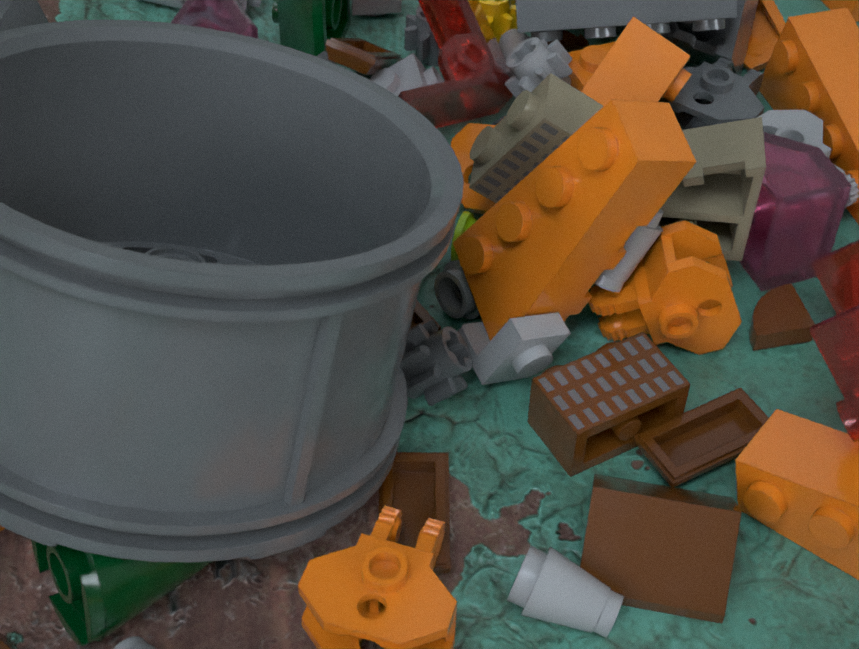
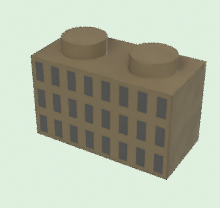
M550 73L532 92L528 90L521 92L510 106L507 116L494 128L487 126L477 136L470 151V159L474 161L469 188L497 203L595 115L603 105Z

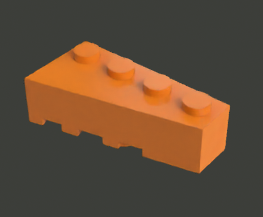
M847 7L788 17L764 70L762 86L759 91L773 110H807L823 120V144L832 149L829 161L844 170L846 175L850 174L851 178H855L854 181L858 184L857 187L859 189V28ZM858 197L856 202L846 208L859 225Z
M611 99L453 242L490 341L510 318L559 312L565 322L569 315L579 314L592 298L588 290L604 270H613L627 253L624 245L637 226H647L691 170L696 163V159L670 103Z

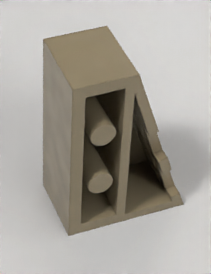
M762 117L682 130L696 159V163L660 208L664 212L658 224L660 227L686 220L718 235L725 260L742 261L766 170Z

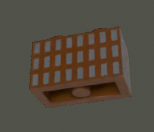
M641 332L619 342H609L595 352L565 365L552 366L541 375L532 378L527 422L567 474L572 477L637 447L633 441L634 435L683 414L690 383L644 332Z

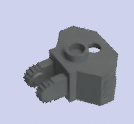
M720 57L713 65L703 62L699 67H683L692 74L672 103L662 97L660 102L670 103L682 130L757 118L764 111V106L756 97L762 86L763 73L750 69L742 77L732 72L733 61Z

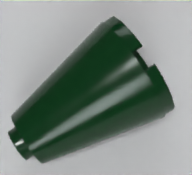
M31 540L39 572L43 573L50 570L58 593L48 596L54 611L66 632L81 646L93 641H102L213 562H149L121 559L79 551L59 544L47 546Z

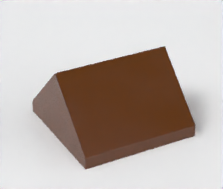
M594 474L580 567L609 586L612 591L623 595V606L722 624L726 611L742 512L733 497Z

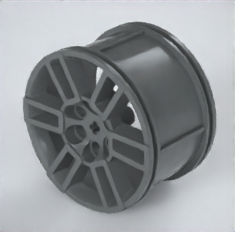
M108 19L50 22L0 31V525L14 533L47 546L59 544L79 551L121 559L193 563L230 560L247 556L250 559H260L292 550L321 538L325 535L326 530L344 521L361 508L382 485L391 470L398 450L408 403L406 380L401 362L421 281L438 265L446 254L453 236L455 219L463 197L464 180L461 165L453 148L442 133L414 107L373 81L314 55L258 38L190 25Z

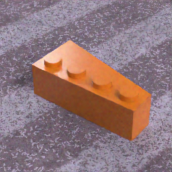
M776 409L735 459L738 507L743 513L859 580V437Z

